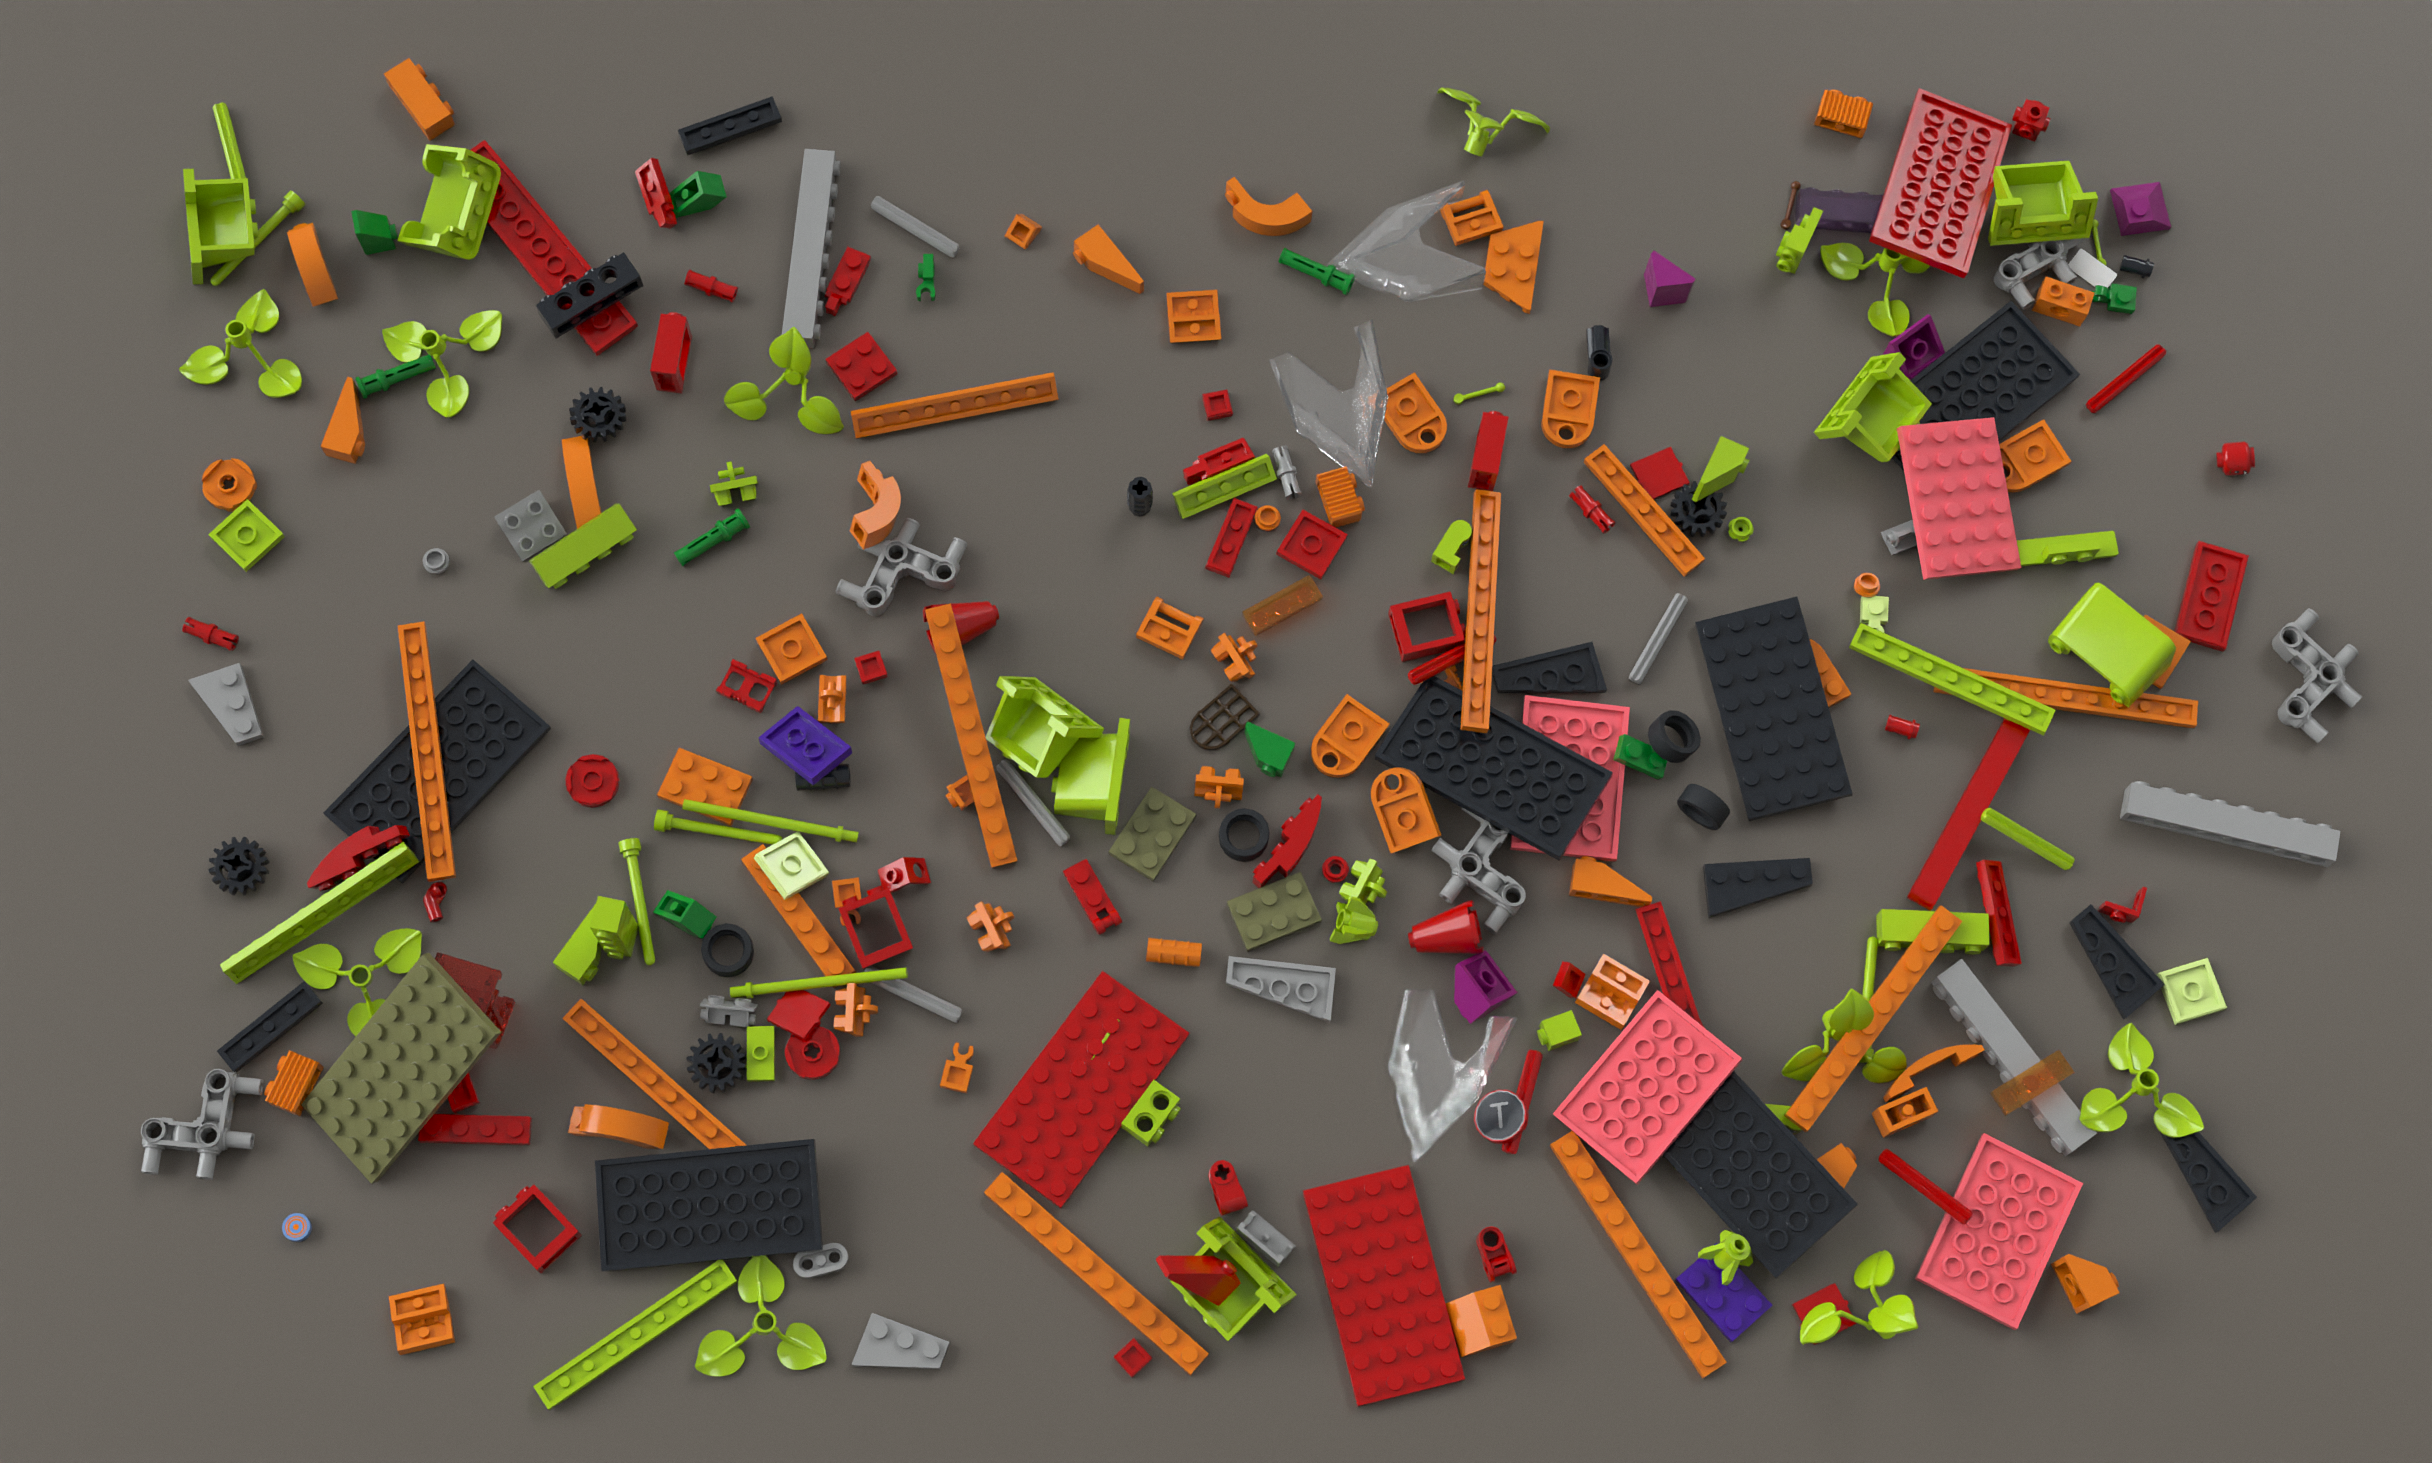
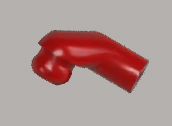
M441 881L433 883L423 897L425 909L432 923L443 919L439 905L446 895L447 886Z

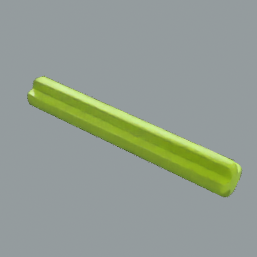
M223 102L215 104L213 111L231 179L246 178L228 107Z
M1987 808L1983 811L1981 820L2064 870L2070 869L2075 861L2073 856L1994 809Z

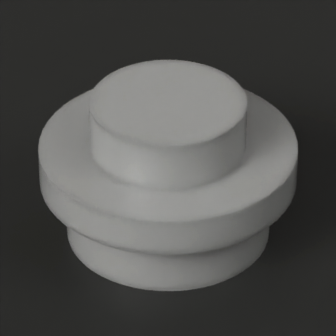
M439 548L430 549L423 557L424 568L432 574L443 573L450 563L448 554Z

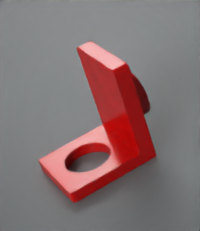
M902 857L878 869L883 890L889 888L891 893L909 884L931 883L924 858ZM914 864L921 869V878L915 874L913 870Z
M2142 887L2136 893L2132 909L2105 901L2099 906L2098 912L2109 915L2110 919L2116 922L2124 923L2127 921L2133 923L2140 916L2147 888Z

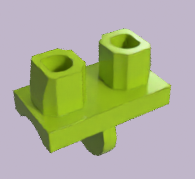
M732 461L726 462L728 470L718 471L719 479L729 477L730 481L710 485L711 493H714L718 505L722 506L733 503L730 489L740 487L743 501L756 499L755 484H758L757 476L736 480L735 476L745 474L744 467L733 468Z
M1369 859L1368 863L1355 861L1351 868V874L1359 880L1356 885L1347 882L1343 883L1339 894L1344 900L1348 902L1352 896L1361 899L1366 905L1367 901L1374 903L1376 897H1386L1387 891L1382 887L1385 879L1380 877L1383 871L1377 866V861Z

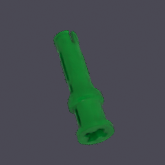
M1287 248L1283 249L1278 261L1321 280L1325 287L1332 286L1341 290L1346 296L1350 292L1356 277L1355 274L1351 273L1348 275L1337 270L1334 265H1328L1327 267Z
M427 354L386 371L377 369L374 374L363 378L358 376L355 379L363 399H366L369 394L380 390L388 391L390 385L427 371L435 370L436 367L431 355Z
M739 508L735 509V513L723 521H716L714 528L683 548L673 552L682 567L723 540L725 542L732 540V536L744 528L747 530L751 528Z

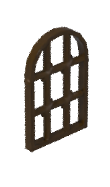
M1231 683L1194 716L1190 725L1191 738L1202 749L1217 750L1228 744L1230 740L1245 728L1246 723L1242 725L1239 721V717L1250 708L1255 713L1248 720L1250 723L1260 713ZM1232 689L1237 695L1226 705H1223L1219 699ZM1241 698L1246 706L1234 716L1228 709L1236 700ZM1216 702L1220 706L1218 708L1219 711L1207 719L1202 713ZM1225 712L1230 717L1228 718L1229 721L1217 730L1212 725L1214 723L1213 720ZM1200 717L1204 721L1202 722L1203 725L1193 732V724ZM1235 722L1240 728L1226 739L1222 735V731ZM1208 726L1213 731V735L1201 744L1196 740L1195 736ZM1217 736L1223 741L1217 746H1206Z

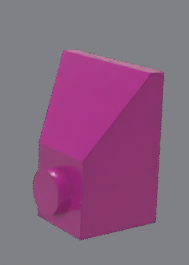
M2160 182L2111 188L2110 193L2121 236L2169 230L2171 228Z
M1484 950V953L1476 954L1455 965L1454 1003L1459 1008L1461 1015L1470 1024L1485 1017L1517 994V991L1486 950Z

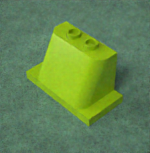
M2070 161L1995 166L1993 181L1996 200L1988 235L1990 246L2090 238L2098 196L2096 192L2083 193Z
M183 169L193 285L203 284L202 268L255 255L254 238H258L257 222H252L251 215L256 214L255 199H250L248 178L195 180L194 169Z
M1900 352L1873 356L1814 431V434L1819 439L1845 437L1878 461L1887 462L1900 450L1897 428L1920 424V419L1932 403L1899 369L1906 360Z
M999 676L996 686L1004 691V694L986 734V740L1001 750V754L1004 757L1018 763L1021 770L1031 773L1036 778H1047L1079 738L1101 737L1104 730L1102 726L1036 677Z
M1119 718L1117 734H1102L1100 738H1079L1057 766L1059 767L1058 777H1053L1051 792L1056 793L1054 814L1105 821V834L1116 835L1125 759H1127L1130 738V719Z
M1220 1216L1203 1225L1196 1233L1206 1244L1194 1256H1215L1222 1261L1225 1259L1230 1261L1237 1269L1235 1274L1241 1284L1220 1306H1217L1181 1285L1170 1281L1182 1293L1185 1302L1190 1307L1197 1309L1203 1315L1205 1323L1213 1329L1216 1328L1227 1341L1231 1340L1266 1305L1275 1313L1291 1302L1297 1295Z

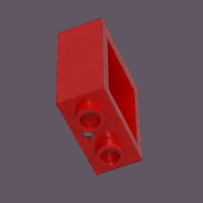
M670 312L668 314L661 313L650 369L656 390L674 393H682L692 334L687 317L680 313Z
M1489 411L1482 414L1468 482L1469 488L1486 491L1494 490L1509 418L1508 416H1503L1500 412Z
M1451 591L1390 606L1388 615L1402 662L1447 652L1464 643L1466 627L1464 623L1459 622V603L1457 599L1452 598ZM1445 604L1454 636L1412 646L1403 614Z
M882 885L868 890V896L858 900L857 896H853L841 901L843 907L838 908L862 969L913 948L890 889L883 890ZM885 897L902 941L865 956L847 912Z
M533 1184L531 1187H524L516 1195L517 1200L510 1207L506 1205L501 1208L495 1215L496 1220L492 1223L532 1266L542 1274L582 1234ZM537 1197L561 1222L565 1229L534 1257L505 1225L530 1201Z

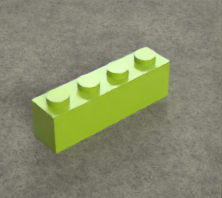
M616 503L529 560V562L546 587L550 588L553 586L557 589L568 581L566 577L574 571L576 574H579L589 568L588 562L595 557L601 560L612 552L610 548L618 542L620 545H624L633 539L632 533L637 529L621 505Z
M598 896L590 929L603 950L607 953V956L615 959H623L624 956L631 957L639 929L636 920L625 901Z
M1881 909L1876 915L1878 946L1885 947V950L1898 951L1901 950V947L1908 948L1935 911ZM1951 912L1962 920V923L1940 953H1953L1954 950H1965L1966 954H1980L1981 951H1984L1989 946V914Z

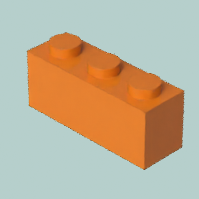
M408 58L384 73L389 87L429 141L455 125L452 115L455 114L447 101L442 103L439 99L441 94L433 82L428 84L425 80L427 75L420 64L414 65L411 59Z

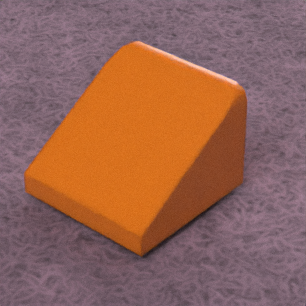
M1016 214L1005 237L1023 249H1027L1042 229V226L1023 214Z

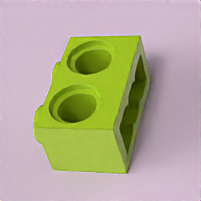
M1153 1080L1123 1120L1121 1128L1147 1147L1152 1141L1156 1144L1165 1132L1162 1128L1168 1119L1172 1122L1180 1112L1181 1108L1178 1106L1180 1098ZM1158 1098H1164L1168 1101L1169 1105L1164 1110H1158L1154 1107L1153 1102ZM1141 1120H1149L1153 1127L1148 1132H1142L1138 1129L1137 1124Z

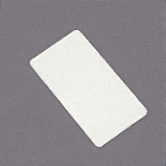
M2080 249L2068 264L2073 272L2094 287L2101 285L2108 288L2117 276V273L2083 249Z

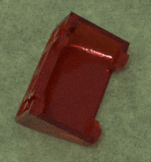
M437 952L435 960L501 1031V1034L489 1047L497 1049L515 1005L513 998L499 997L500 991L495 989L498 980L502 978L501 971Z

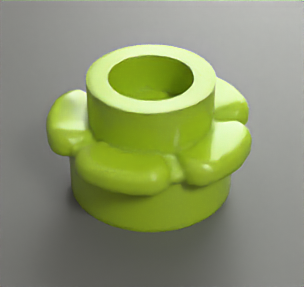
M1746 517L1732 519L1728 525L1730 537L1738 539L1740 542L1747 541L1754 531L1751 521Z

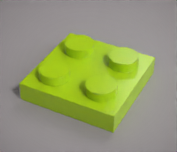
M248 499L208 534L245 572L285 538L284 534Z

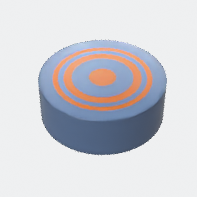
M294 1213L286 1217L282 1224V1231L289 1240L301 1242L311 1234L312 1224L305 1215Z

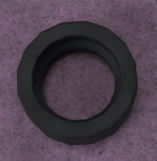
M1669 710L1662 713L1653 721L1648 730V738L1653 750L1662 759L1671 763L1685 761L1700 746L1701 737L1699 729L1691 718L1680 711ZM1664 726H1669L1679 733L1683 740L1684 748L1675 745L1668 738Z
M1689 784L1677 800V805L1682 812L1699 825L1711 830H1718L1730 814L1729 807L1720 797L1697 784Z
M1242 808L1232 811L1226 815L1220 825L1219 842L1221 848L1226 855L1237 861L1245 862L1256 859L1267 848L1270 835L1268 823L1255 810ZM1247 820L1257 826L1260 838L1256 846L1251 849L1241 850L1231 844L1228 836L1229 829L1237 821Z
M725 923L716 925L707 932L702 941L701 952L703 960L710 971L718 976L733 977L740 975L748 969L753 961L754 948L750 936L743 928L735 924ZM725 935L737 937L742 942L744 948L741 959L729 966L717 963L712 956L714 942Z

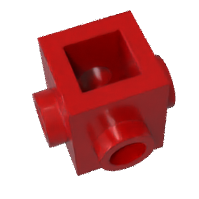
M2026 99L2023 106H2017L2012 121H2015L2012 134L2035 142L2040 132H2046L2051 119L2047 117L2050 107L2043 105L2039 101Z

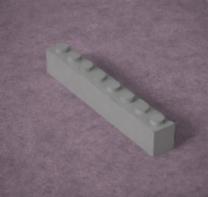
M805 149L782 335L792 327H796L808 348L814 349L815 340H820L821 325L817 323L818 316H823L824 301H820L821 292H826L827 278L823 277L824 269L829 268V254H826L827 246L832 244V230H829L830 222L834 223L835 207H832V199H837L838 184L834 183L835 176H840L841 162L837 161L835 151Z
M2142 781L2131 783L2125 789L2120 814L2121 820L2327 868L2336 861L2341 832L2332 829V826L2327 824H2308L2306 820L2301 818L2287 819L2280 817V814L2276 812L2261 813L2254 811V808L2241 805L2235 807L2228 805V802L2215 799L2210 801L2202 799V796L2198 794H2179L2172 788L2162 787L2158 789L2150 787L2149 783Z
M1963 959L1938 975L1931 982L1934 986V993L1939 999L1946 1001L1953 1018L1963 1023L1970 1040L1983 1046L1985 1050L1983 1056L1987 1062L1995 1065L2000 1071L2001 1080L2008 1087H2012L2017 1093L2018 1102L2025 1109L2028 1108L2034 1115L2035 1124L2042 1131L2045 1130L2051 1137V1144L2057 1152L2067 1156L2097 1134L2096 1131L2085 1127L2079 1120L2080 1110Z

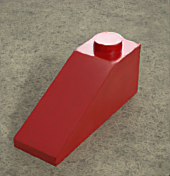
M1159 1255L1155 1259L1166 1278L1217 1306H1220L1241 1284L1235 1274L1237 1272L1236 1267L1226 1259L1222 1261L1215 1256Z

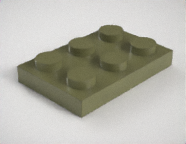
M1151 786L1110 848L1109 855L1154 882L1196 818V813Z
M1301 872L1227 901V906L1247 952L1322 921Z

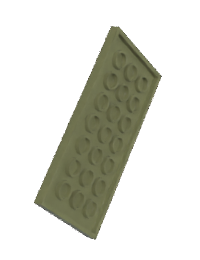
M430 953L423 954L301 1105L368 1181L373 1184L380 1180L497 1039L501 1031Z

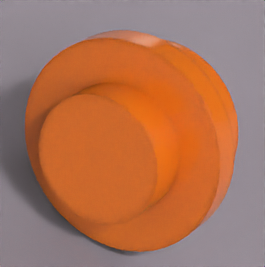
M1266 505L1257 510L1255 523L1261 530L1272 531L1280 524L1281 515L1275 507Z
M1863 573L1855 579L1854 589L1863 597H1874L1880 590L1879 579L1872 573Z

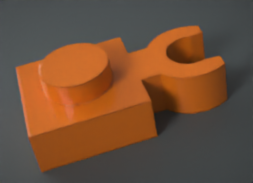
M859 877L832 881L835 908L843 907L841 901L853 896H857L858 900L861 899ZM854 909L847 912L848 915L852 914L855 916L856 924H860L861 917L858 911ZM840 916L841 925L845 926L842 917Z
M956 1042L953 1046L955 1060H946L940 1088L967 1094L973 1066L966 1063L973 1057L974 1049L973 1046H969L968 1053L961 1055L958 1052L960 1044Z

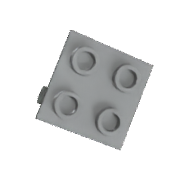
M540 490L494 516L521 561L567 535Z

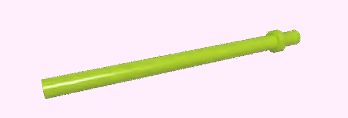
M684 799L682 810L835 838L836 842L845 840L857 843L859 832L845 830L843 826L834 828Z
M905 967L762 984L747 982L744 986L730 987L731 998L746 996L747 999L754 998V995L842 986L847 985V983L860 984L908 978V970Z

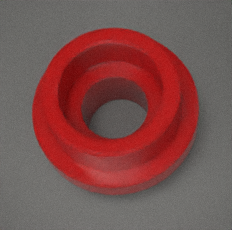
M1339 856L1329 857L1322 866L1323 876L1333 883L1343 881L1349 872L1348 863ZM1333 866L1339 867L1340 872L1338 874H1333L1330 868Z

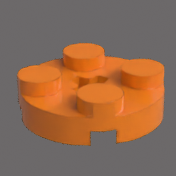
M235 458L224 461L220 459L213 462L207 467L202 476V491L206 499L214 507L228 512L235 511L247 499L250 501L257 489V482L249 466ZM225 480H235L234 486L231 489H224L225 485L223 482Z

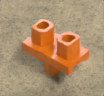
M1226 633L1218 637L1220 642L1211 649V652L1219 662H1222L1229 656L1234 661L1233 664L1224 669L1228 679L1235 682L1243 677L1250 679L1256 675L1245 658L1247 656L1250 662L1257 658L1253 653L1258 646L1255 640L1246 642L1245 638L1241 636L1237 639L1240 645L1239 648L1231 635L1227 636Z
M820 675L819 723H845L846 675Z
M1202 766L1200 773L1196 774L1194 796L1205 797V800L1215 801V808L1220 809V801L1242 800L1244 778H1241L1239 769L1229 768L1226 770L1225 777L1215 776V769L1213 767Z
M982 901L974 905L976 910L967 916V920L973 930H978L985 926L988 933L978 939L982 950L989 952L997 948L1006 949L1010 947L1011 944L1005 933L1012 931L1009 922L1015 918L1013 912L1004 913L1001 906L993 910L990 903L984 904Z
M847 983V988L835 991L836 1005L846 1006V1014L835 1015L834 1029L847 1032L855 1037L863 1036L864 1023H870V1014L878 1013V1006L871 1005V996L865 995V988L858 987L856 983Z

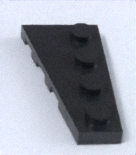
M1593 642L1492 666V675L1498 693H1606L1607 691Z
M1810 858L1704 864L1703 866L1708 918L1727 911L1740 909L1752 903L1756 904L1768 898L1810 887L1813 884Z
M2092 904L2069 922L2123 1020L2165 985Z
M2199 1132L2180 1138L2168 1137L2161 1133L2215 1233L2220 1231L2257 1198L2252 1190Z

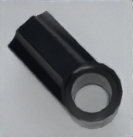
M1594 325L1591 328H1587L1586 331L1588 349L1587 372L1589 376L1600 377L1601 381L1609 376L1613 358L1610 352L1609 328L1603 325ZM1595 363H1603L1605 367H1598Z

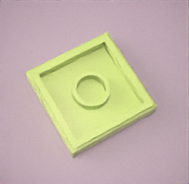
M798 831L760 851L754 857L784 900L824 879L829 874V871Z
M2208 958L2156 974L2165 984L2161 987L2175 1025L2227 1009Z

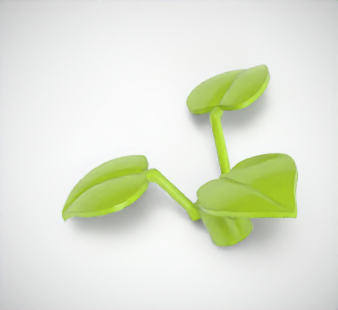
M1441 87L1438 89L1437 93H1446L1455 99L1466 102L1471 107V111L1465 110V113L1470 118V128L1467 133L1469 138L1464 150L1482 157L1487 144H1492L1494 138L1501 130H1504V126L1511 119H1521L1538 124L1547 133L1550 131V127L1535 115L1516 109H1511V113L1500 124L1476 112L1477 105H1480L1481 102L1472 95L1451 88ZM1486 129H1496L1489 137L1488 135L1490 132Z
M1836 243L1822 245L1820 255L1825 268L1831 275L1841 280H1854L1858 276L1859 269L1865 270L1876 261H1879L1880 268L1885 272H1889L1884 301H1876L1870 306L1868 319L1874 328L1887 335L1897 337L1903 333L1909 323V310L1901 300L1889 301L1895 270L1901 264L1905 271L1919 274L1925 272L1930 265L1884 248L1882 254L1877 253L1874 258L1862 264L1864 255L1853 244Z
M265 289L253 295L240 308L236 315V320H232L226 325L225 331L229 338L225 339V356L223 351L216 346H204L195 351L187 362L179 368L183 376L195 383L204 385L215 384L224 379L229 372L225 362L230 359L231 345L240 349L249 347L264 369L267 370L260 375L258 380L259 388L265 395L272 398H281L295 394L302 386L301 373L293 362L287 359H278L270 367L251 342V334L254 333V330L258 333L268 332L279 321L278 308Z
M483 311L466 318L459 328L460 334L465 338L463 340L448 337L446 334L440 336L436 331L427 330L421 323L414 321L404 322L382 330L385 344L397 360L403 363L413 361L421 357L422 350H425L436 360L445 379L439 378L434 380L429 385L426 396L433 410L445 418H451L458 414L464 408L469 398V385L465 378L461 375L449 378V374L440 359V355L446 350V341L462 345L469 343L470 347L478 352L492 349L497 345L501 337L502 313L500 311Z
M792 327L786 333L777 337L770 345L769 354L773 362L781 368H786L785 373L763 394H760L755 384L741 382L732 386L724 397V403L735 414L747 420H757L763 417L767 410V405L763 399L784 380L791 385L802 384L801 403L804 407L798 411V418L802 425L818 434H833L844 428L838 409L829 399L821 396L811 397L809 401L806 399L807 383L809 382L806 375L811 367V354L805 340L796 327Z
M404 928L382 935L374 947L376 956L382 961L369 967L356 965L350 971L339 970L343 964L342 955L337 948L329 944L313 945L301 952L295 953L293 955V962L301 978L314 988L329 989L333 987L336 983L337 975L349 976L350 982L355 987L361 988L366 1003L355 1004L350 1009L347 1017L350 1031L357 1036L385 1002L384 999H376L371 1002L367 987L373 981L372 972L384 965H387L388 969L396 974L409 972L421 956L422 933L419 930Z
M1850 989L1845 998L1834 1009L1828 1010L1822 1016V1021L1826 1028V1031L1822 1033L1824 1036L1823 1051L1818 1045L1803 1048L1785 1064L1781 1071L1783 1076L1799 1081H1810L1827 1058L1826 1055L1829 1054L1830 1037L1839 1041L1846 1031L1850 1033L1852 1029L1863 1030L1871 1024L1874 1018V1011L1868 1000L1854 989ZM1896 1047L1882 1048L1875 1052L1872 1058L1867 1053L1863 1056L1868 1063L1862 1068V1074L1868 1081L1873 1083L1892 1081L1907 1068L1904 1053Z
M2129 1023L2120 1029L2109 1045L2108 1058L2116 1070L2125 1071L2129 1069L2130 1074L2136 1075L2132 1081V1088L2119 1100L2116 1099L2112 1091L2105 1088H2096L2088 1092L2081 1104L2079 1118L2081 1123L2085 1127L2097 1132L2115 1131L2127 1119V1112L2120 1105L2134 1093L2140 1096H2148L2152 1093L2154 1105L2159 1108L2154 1113L2153 1119L2157 1129L2162 1134L2172 1138H2180L2202 1131L2204 1128L2202 1119L2195 1107L2185 1097L2176 1093H2167L2163 1096L2161 1103L2159 1102V1089L2156 1087L2159 1083V1077L2154 1070L2148 1069L2154 1059L2151 1044L2136 1029L2133 1023Z
M1886 1250L1874 1253L1863 1260L1855 1270V1284L1860 1289L1870 1288L1878 1307L1869 1312L1868 1322L1845 1311H1836V1306L1831 1302L1822 1303L1814 1307L1804 1318L1800 1329V1342L1804 1345L1806 1343H1821L1829 1340L1838 1332L1841 1326L1840 1317H1845L1863 1325L1869 1331L1874 1329L1883 1339H1890L1897 1333L1918 1329L1914 1305L1908 1296L1895 1295L1887 1299L1883 1304L1877 1294L1876 1286L1887 1285L1893 1277L1895 1264L1892 1255Z
M766 1256L753 1257L748 1261L738 1279L737 1286L741 1299L746 1303L758 1301L760 1312L756 1314L753 1320V1328L737 1342H735L733 1335L725 1330H715L707 1334L699 1346L695 1368L697 1371L708 1376L721 1377L731 1375L739 1370L745 1360V1355L739 1346L754 1333L765 1336L771 1332H774L783 1340L777 1347V1356L785 1367L791 1370H804L826 1361L824 1344L813 1328L804 1323H792L784 1335L776 1327L775 1315L764 1307L763 1301L773 1302L777 1300L784 1290V1277L781 1271Z

